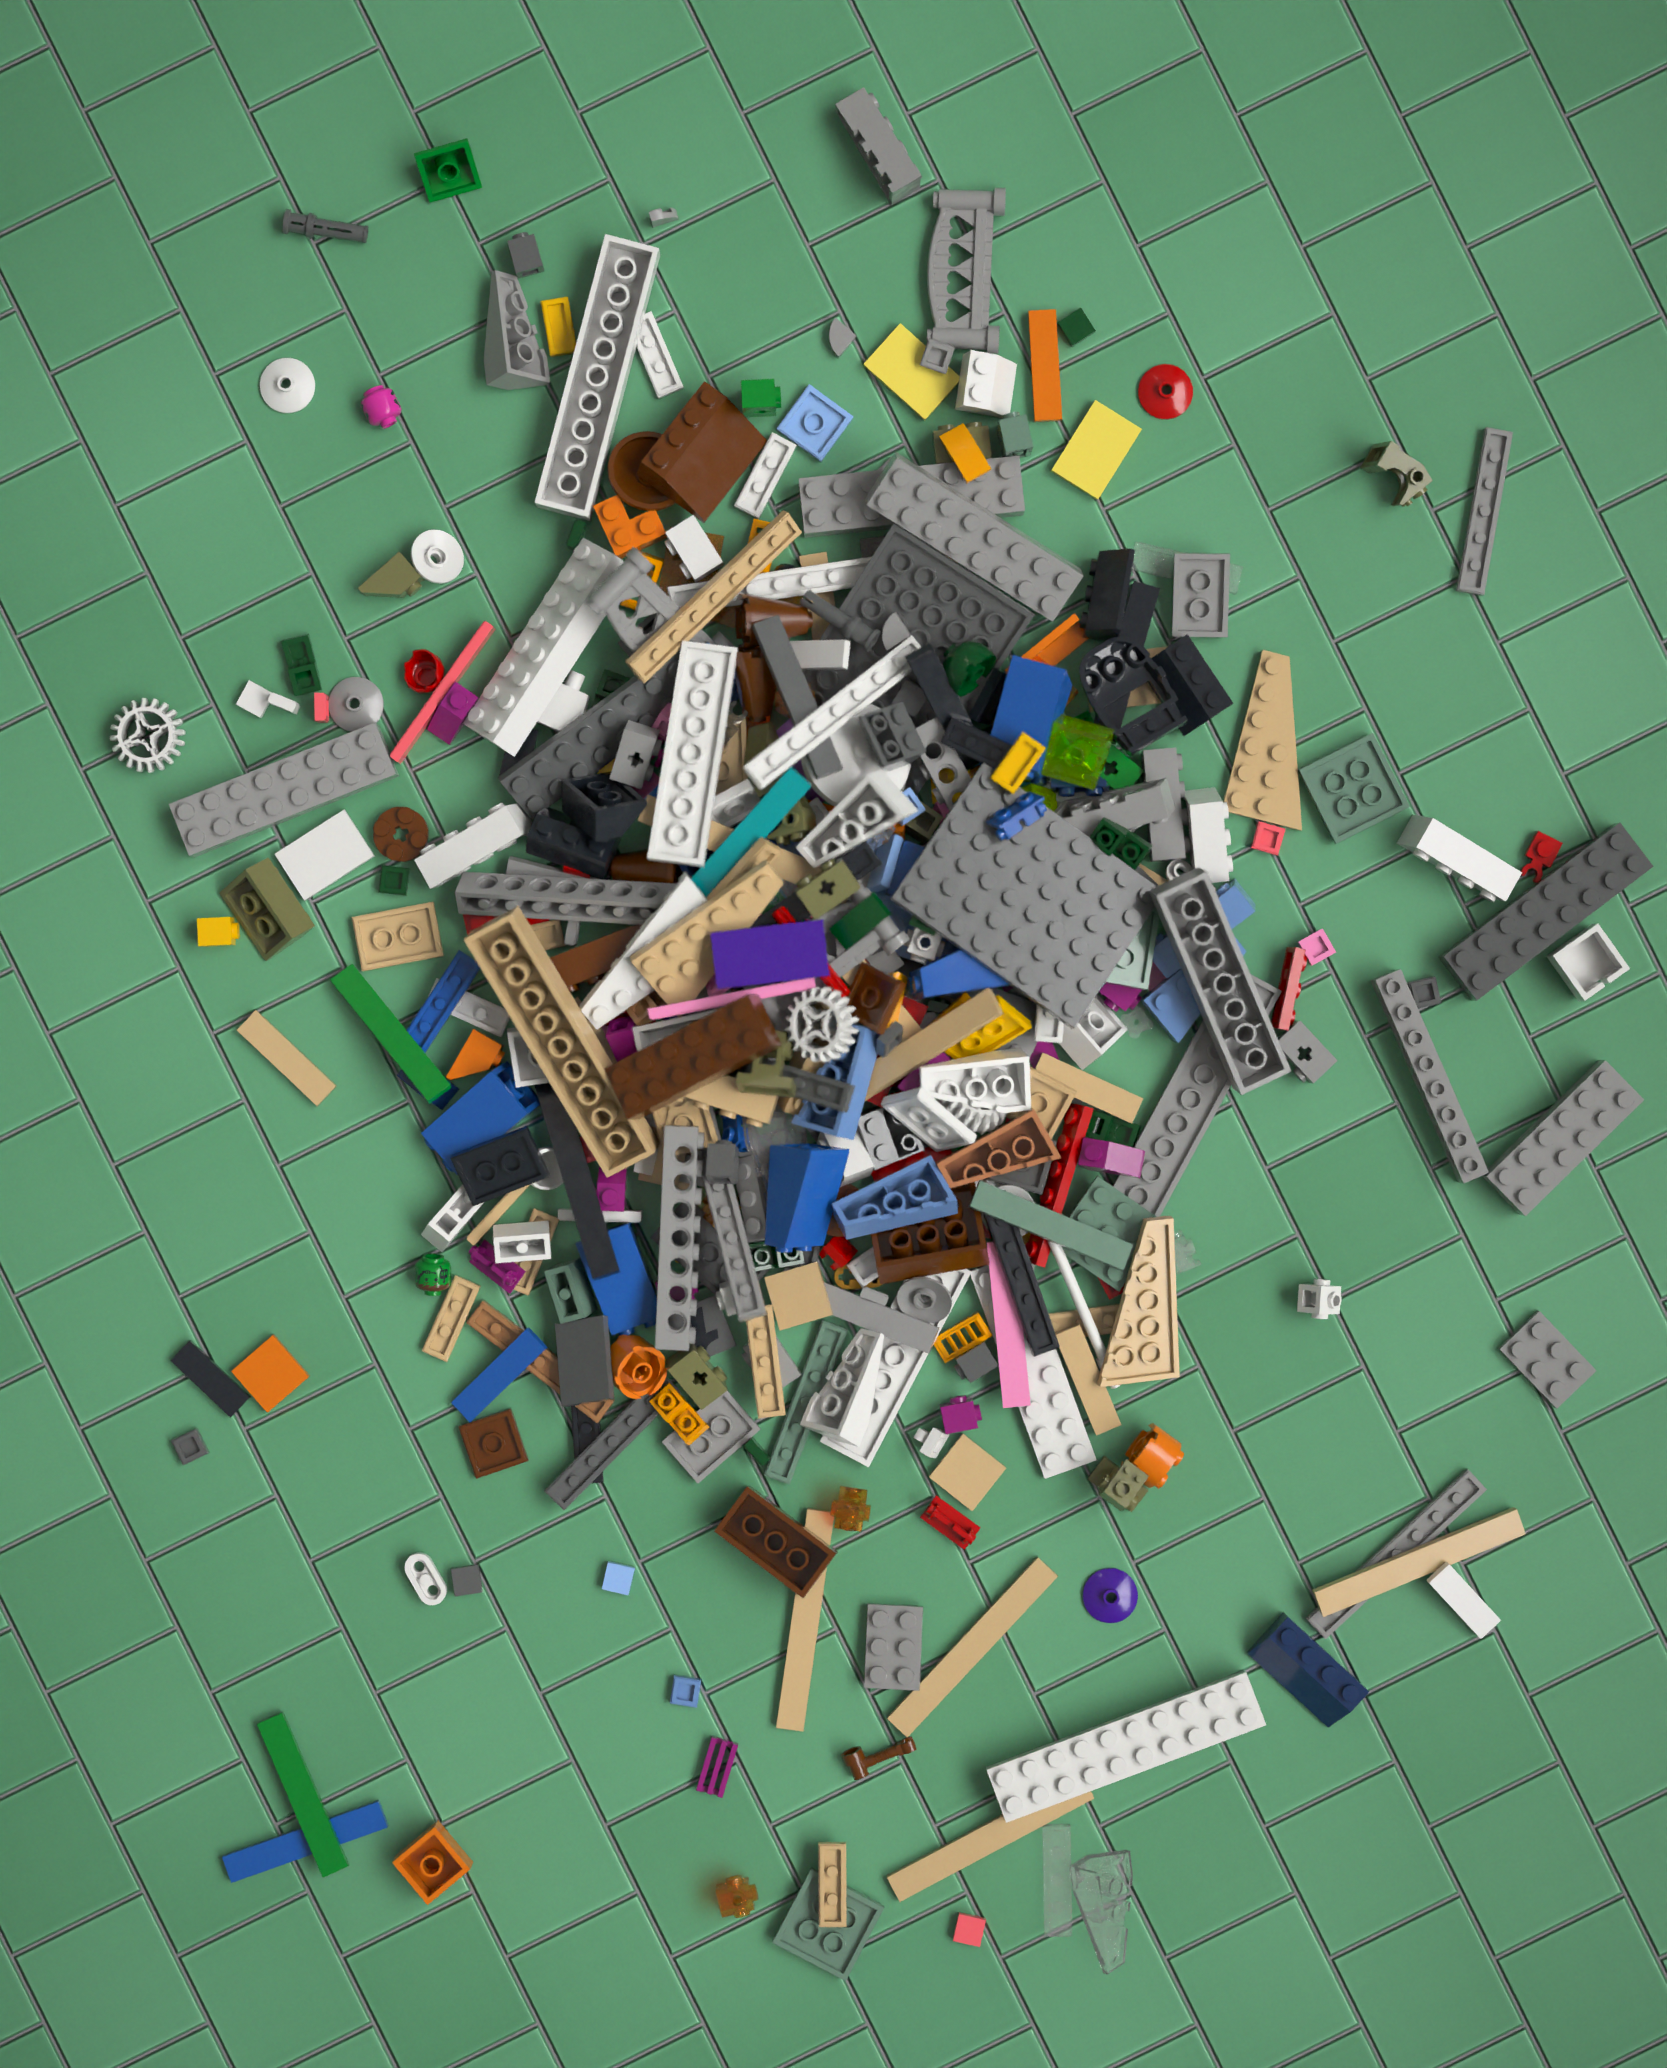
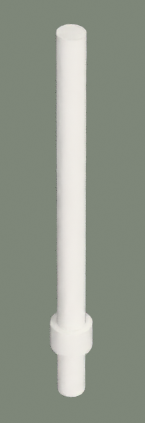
M1048 1241L1098 1357L1096 1362L1101 1371L1106 1354L1104 1343L1062 1246ZM1120 1385L1110 1386V1388L1114 1389L1119 1387Z

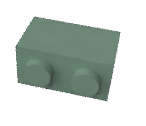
M1019 412L1003 415V419L999 420L996 428L1002 457L1019 456L1022 458L1030 456L1033 443L1027 415H1019Z
M581 1257L557 1263L544 1271L560 1324L585 1318L597 1310Z

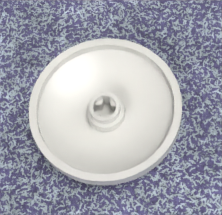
M870 704L830 735L843 766L841 771L816 780L806 755L801 758L805 776L808 782L812 784V788L820 797L835 807L868 774L881 769L857 719L862 715L881 709L875 705ZM910 764L891 771H883L901 790L908 777Z

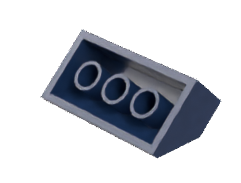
M1284 1612L1246 1652L1327 1727H1330L1351 1713L1369 1693L1368 1689Z

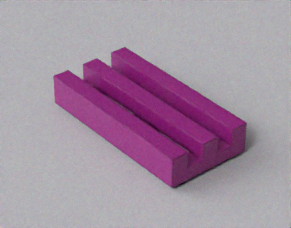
M715 1736L711 1737L696 1791H704L707 1794H714L717 1797L723 1798L738 1743ZM715 1744H720L709 1786L704 1785ZM727 1746L731 1748L720 1788L717 1789L714 1786Z

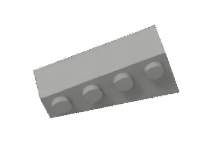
M863 87L836 103L835 112L892 206L920 189L922 176L917 166L909 158L908 152L901 140H898L894 135V129L886 116L883 117L878 110L880 106L872 92L868 94Z
M1167 778L1109 790V792H1102V796L1098 797L1083 796L1065 800L1054 813L1090 837L1103 817L1128 830H1133L1147 823L1160 824L1169 820L1168 817L1176 808Z

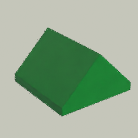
M467 138L414 153L429 203L482 188L472 149Z

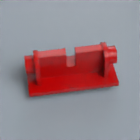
M937 1495L920 1516L921 1519L964 1550L968 1545L972 1544L977 1532L981 1528Z

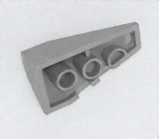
M496 270L491 274L484 350L486 384L505 390L548 385L550 383L547 356L545 350L540 349L535 337L538 331L536 326L531 325L526 313L528 305L518 278L515 275Z

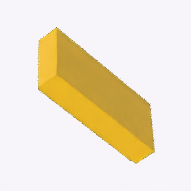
M568 296L541 301L550 357L573 354L576 347V339Z
M1022 731L990 778L1014 794L1046 747Z

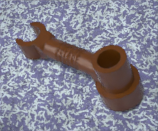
M909 1736L893 1746L869 1756L864 1755L861 1746H856L844 1751L841 1757L845 1766L849 1767L853 1779L859 1780L869 1774L867 1768L889 1758L909 1754L917 1749L912 1736Z

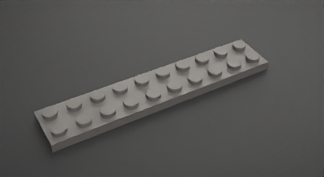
M1251 975L1269 1016L1282 991ZM1204 1020L1201 1021L1133 1147L1145 1151L1140 1178L1118 1175L1113 1184L1114 1188L1157 1217H1160L1231 1086Z

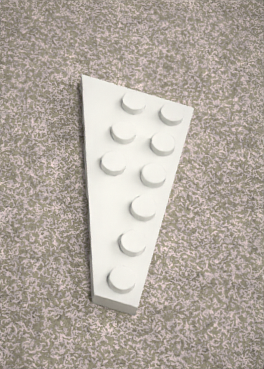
M686 872L679 878L680 882L673 891H669L663 898L664 902L658 910L649 916L626 946L627 949L621 957L615 959L610 971L603 980L597 982L579 1005L582 1013L596 1030L655 990L632 964L630 956L708 901Z

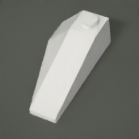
M1020 1048L991 1051L919 1067L920 1088L932 1098L950 1102L956 1101L978 1108L993 1109L1002 1113L1031 1110L1029 1056Z
M860 1328L843 1352L842 1362L834 1372L830 1371L826 1376L828 1381L820 1393L815 1392L811 1397L801 1420V1426L836 1441L857 1447L860 1446L870 1421L884 1334Z

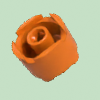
M636 1335L619 1336L616 1342L610 1346L613 1385L624 1395L632 1399H641V1396L654 1394L663 1385L667 1376L664 1355L643 1337Z
M1154 1423L1148 1425L1151 1430L1148 1433L1142 1430L1131 1443L1125 1455L1129 1457L1128 1460L1149 1475L1144 1485L1148 1488L1155 1486L1159 1489L1165 1484L1170 1468L1177 1466L1181 1462L1184 1452L1181 1451V1443Z

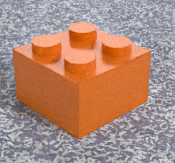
M437 1820L396 1854L392 1863L428 1905L471 1869L473 1861L440 1821Z

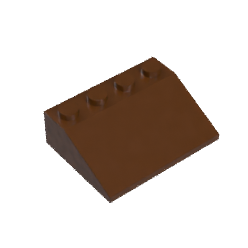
M704 381L643 458L637 475L705 523L765 446L767 440L725 395Z
M975 1182L950 1188L957 1199L958 1214L871 1234L880 1284L990 1265L981 1213L969 1208L976 1189Z

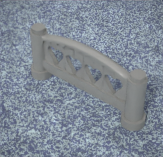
M995 187L994 191L948 189L934 191L933 208H939V215L932 233L927 261V290L934 327L933 329H927V342L929 338L955 346V349L987 350V353L990 354L999 353L1000 326L989 325L993 219L994 216H1005L1006 188ZM953 217H959L975 228L958 239H952L949 235V232L953 229L950 225V220ZM957 244L973 255V257L956 267H952L948 264V259L951 257L948 251L949 247ZM950 272H956L972 283L956 294H949L947 292V286L950 284L947 276ZM954 299L971 312L954 322H949L945 317L949 311L946 303L948 300Z
M633 546L626 554L628 558L592 593L587 604L598 615L602 611L606 613L620 639L635 653L681 608L646 575L654 566ZM639 596L634 615L626 617L625 611L618 609L619 603ZM656 613L651 632L643 634V628L636 627L635 625L637 619ZM701 629L689 640V642L706 643L708 641L713 645L735 647L720 631L711 639Z
M863 884L860 885L861 889L851 895V901L832 908L816 919H823L824 933L831 932L829 928L871 894L868 887L865 888ZM888 916L847 951L836 939L837 957L827 954L828 963L837 975L842 977L882 947L889 956L909 941L910 938L904 930L900 932ZM819 977L814 978L816 987L820 986L822 989L827 987ZM774 983L755 984L742 987L744 990H749L774 985ZM803 991L761 999L775 1030L786 1032L784 1029L790 1026V1021H787L785 1017L792 1015V1012L787 1007L793 1004L796 1005L794 998L802 996Z

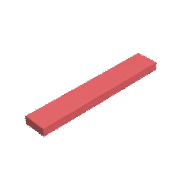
M483 621L390 753V757L399 764L403 762L431 722L439 704L455 681L457 683L460 681L496 630L494 626L487 621Z

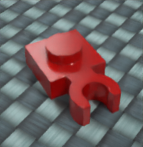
M1536 831L1524 854L1525 857L1531 860L1529 864H1525L1521 868V876H1525L1528 869H1533L1535 877L1532 882H1539L1543 875L1542 866L1551 868L1563 843L1540 831Z

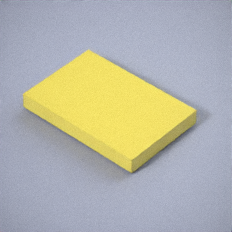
M900 323L863 366L925 421L958 385L960 376L950 367H948L947 373L943 374L921 366L920 363L926 346Z
M1095 400L1051 472L1098 501L1142 429Z

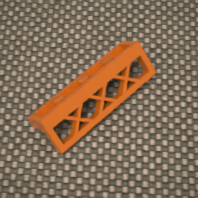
M1074 613L1021 657L1056 666L1089 638H1083L1084 629L1079 628L1080 619Z

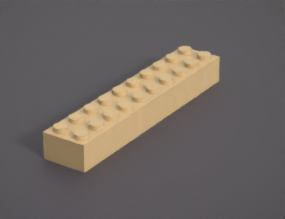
M519 906L472 930L464 939L466 945L605 1176L608 1178L654 1154L660 1144L659 1140L645 1117L639 1120H627L604 1070L613 1065Z

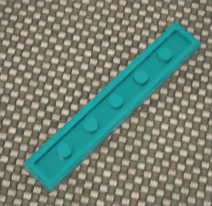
M790 767L707 859L704 867H700L691 877V880L705 898L761 837L766 838L812 786L794 768Z

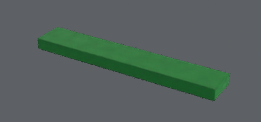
M353 964L330 979L333 986L429 1104L452 1088L450 1083Z
M284 1712L258 1723L259 1731L322 1877L324 1878L348 1867V1860Z

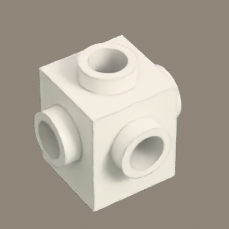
M914 927V930L908 929L907 935L910 940L903 945L908 946L906 953L911 955V960L926 965L927 960L932 962L935 956L941 957L945 942L941 941V935L935 933L933 936ZM924 937L930 940L928 948H923L920 945V940Z
M1314 1279V1284H1299L1297 1312L1312 1313L1311 1318L1328 1319V1314H1340L1342 1301L1341 1286L1330 1285L1331 1280Z

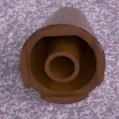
M746 593L737 596V600H742L741 607H735L736 638L743 641V644L739 645L740 649L758 647L759 644L751 626L754 623L779 615L788 638L806 634L808 628L813 626L812 612L799 604Z
M738 646L734 680L743 715L749 717L751 722L766 721V716L772 714L777 686L761 648L740 649Z
M649 848L615 854L608 869V875L612 876L613 880L672 884L680 882L679 878L683 872L678 864L648 860Z

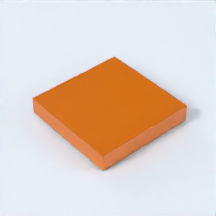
M272 1335L231 1371L267 1413L310 1377L275 1335Z

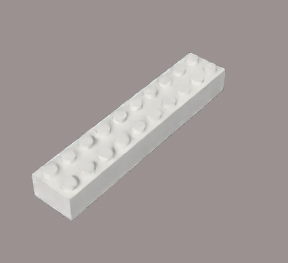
M605 234L535 499L537 508L591 521L594 510L593 505H595L660 259V250L657 247Z
M1243 1670L990 1765L986 1769L1007 1823L1266 1726L1248 1675Z

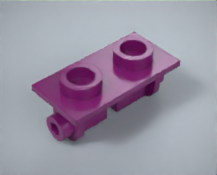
M485 1239L479 1247L474 1245L468 1252L471 1256L469 1262L509 1294L512 1293L526 1272L515 1262L495 1263L494 1246Z

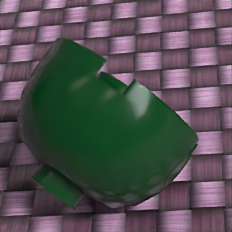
M965 641L959 645L953 644L945 651V660L942 666L946 672L950 687L959 697H963L979 686L976 681L981 676L986 678L995 666L997 657L982 643Z

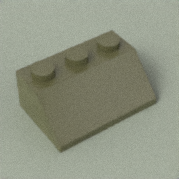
M269 857L245 869L219 893L265 961L302 938L315 926Z

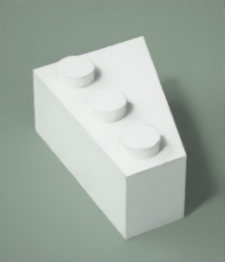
M1215 787L1187 790L1183 800L1186 801L1188 817L1186 826L1189 828L1192 869L1200 867L1207 871L1212 883L1229 881V872H1233L1232 856L1227 855V845H1231L1230 831L1225 829L1224 819L1229 818L1227 802L1222 801Z

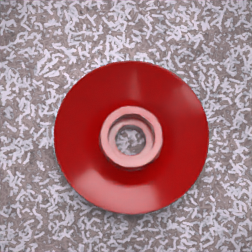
M1161 364L1149 369L1143 375L1138 387V398L1143 409L1149 415L1163 420L1173 419L1183 414L1189 407L1193 397V386L1189 376L1181 368L1170 364ZM1163 386H1169L1172 392L1169 395L1163 394L1161 390Z

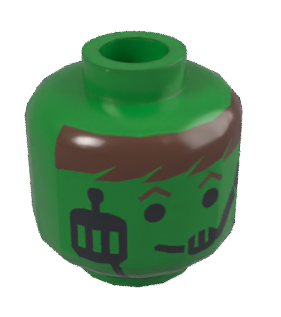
M435 1253L425 1254L422 1256V1259L416 1262V1287L423 1290L424 1294L428 1296L441 1295V1291L450 1287L451 1264L448 1260L444 1259V1255Z

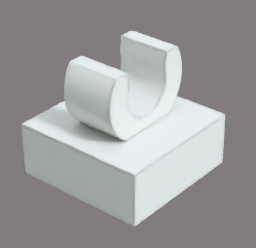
M934 1427L931 1432L919 1428L914 1438L924 1443L920 1449L921 1453L936 1459L949 1434H945L943 1430Z

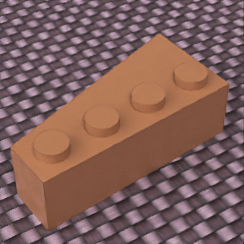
M1031 1108V1110H1027L995 1128L992 1132L979 1137L973 1144L965 1145L940 1159L936 1164L949 1187L954 1188L1021 1168L1060 1159L1061 1156L1035 1110Z

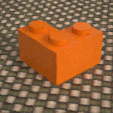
M617 495L593 505L613 552L620 559L627 557L626 554L633 546L640 551L667 539L665 529L656 510L648 511L629 519L621 499Z

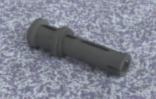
M286 209L282 231L283 234H288L289 232L305 234L306 238L320 235L366 243L369 227L320 219L314 213H309L308 215L292 213L291 209ZM293 222H301L304 223V225H296L293 224ZM316 225L323 226V228H316ZM329 228L350 230L352 233L329 230Z
M811 590L804 594L806 599L802 598L800 605L843 631L842 635H844V638L847 640L853 639L864 647L863 650L869 652L876 644L881 631L869 628L861 622V618L858 616L851 618Z

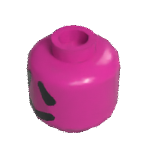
M379 385L367 390L363 394L364 398L361 401V408L370 425H381L382 429H385L397 423L396 417L400 415L402 409L392 389Z

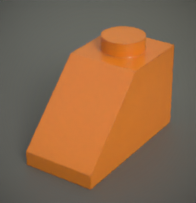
M473 1029L446 1078L454 1080L491 1070L493 1065L498 1067L505 1056V1053L502 1051L505 1045L477 1029Z

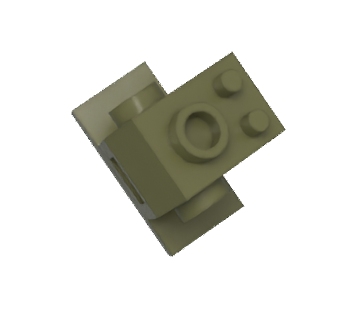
M1393 441L1373 444L1360 468L1367 473L1392 471L1398 478L1399 490L1391 506L1401 505L1404 507L1405 505H1411L1413 502L1410 498L1416 499L1428 490L1426 486L1433 481L1424 465L1399 450L1400 446Z
M779 775L761 790L756 787L754 790L758 797L762 799L782 775ZM805 795L783 817L780 827L767 836L768 839L776 840L777 844L784 843V845H790V840L791 842L802 841L816 827V814ZM793 815L794 821L790 823V817Z
M775 1030L782 1046L753 1060L751 1074L737 1072L736 1085L740 1092L795 1098L796 1085L793 1078L783 1077L784 1062L790 1061L793 1053V1042L787 1041L788 1032ZM763 1058H776L775 1065L762 1064Z
M1104 1455L1089 1474L1088 1480L1099 1488V1495L1118 1510L1123 1511L1127 1509L1132 1512L1148 1492V1488L1143 1484L1149 1475L1127 1459L1119 1467Z

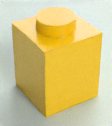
M233 917L197 918L198 946L236 945L235 939L240 938L239 923H235Z

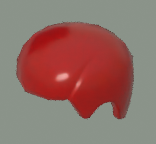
M426 649L412 651V657L404 663V680L410 689L419 694L432 692L444 678L445 668L440 658Z

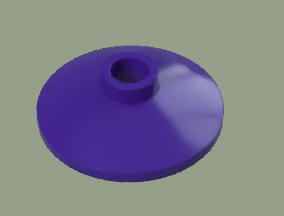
M1104 1568L1096 1571L1088 1578L1083 1589V1602L1087 1611L1092 1617L1104 1623H1117L1126 1619L1134 1611L1138 1600V1591L1133 1579L1126 1572L1116 1568ZM1110 1592L1116 1594V1599L1113 1602L1106 1600V1595Z

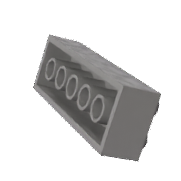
M1598 1060L1488 1168L1489 1173L1482 1175V1177L1519 1215L1526 1216L1644 1099L1606 1060Z

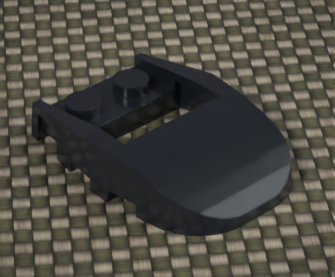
M1117 636L1108 639L1086 653L1080 664V682L1101 726L1132 757L1135 753L1184 726L1187 718L1186 715L1181 716L1176 706L1178 698L1166 679L1167 674L1161 666L1158 667L1149 657L1150 653L1146 648L1133 638ZM1150 682L1163 703L1117 729L1104 708L1145 683Z

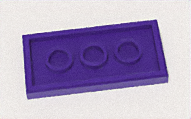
M823 919L710 932L717 989L829 976Z

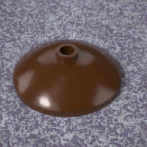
M642 431L623 438L613 449L608 462V478L616 495L628 505L645 511L662 510L675 504L674 501L637 475L641 461L662 436L661 433Z

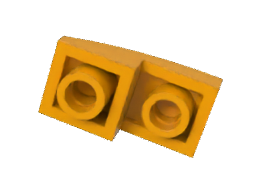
M964 423L939 436L966 484L991 471V467Z
M670 1383L649 1401L687 1445H691L709 1428L702 1417Z

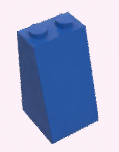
M1013 655L991 735L1013 745L1023 731L1046 747L1025 777V779L1032 780L1033 776L1042 778L1073 685L1065 669Z
M960 949L909 972L910 978H907L908 993L913 994V1000L1011 986Z
M506 1061L489 1072L421 1134L426 1145L441 1156L444 1166L449 1171L458 1175L450 1159L452 1154L508 1133L539 1107L540 1102L530 1086L516 1088L513 1067Z
M811 1143L770 1145L765 1245L775 1246L777 1252H792L793 1248L798 1251H812V1246L824 1245L833 1213L832 1203L836 1202L849 1156V1149Z
M631 1222L608 1229L620 1273L594 1281L582 1242L579 1240L575 1243L603 1315L608 1316V1327L611 1335L617 1333L619 1336L632 1334L635 1332L634 1327L644 1324L645 1328L656 1325L657 1291Z

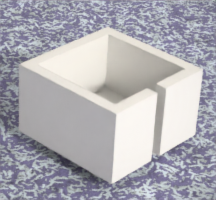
M1598 923L1591 924L1546 956L1578 1001L1587 1000L1604 988L1605 983H1611L1630 969Z

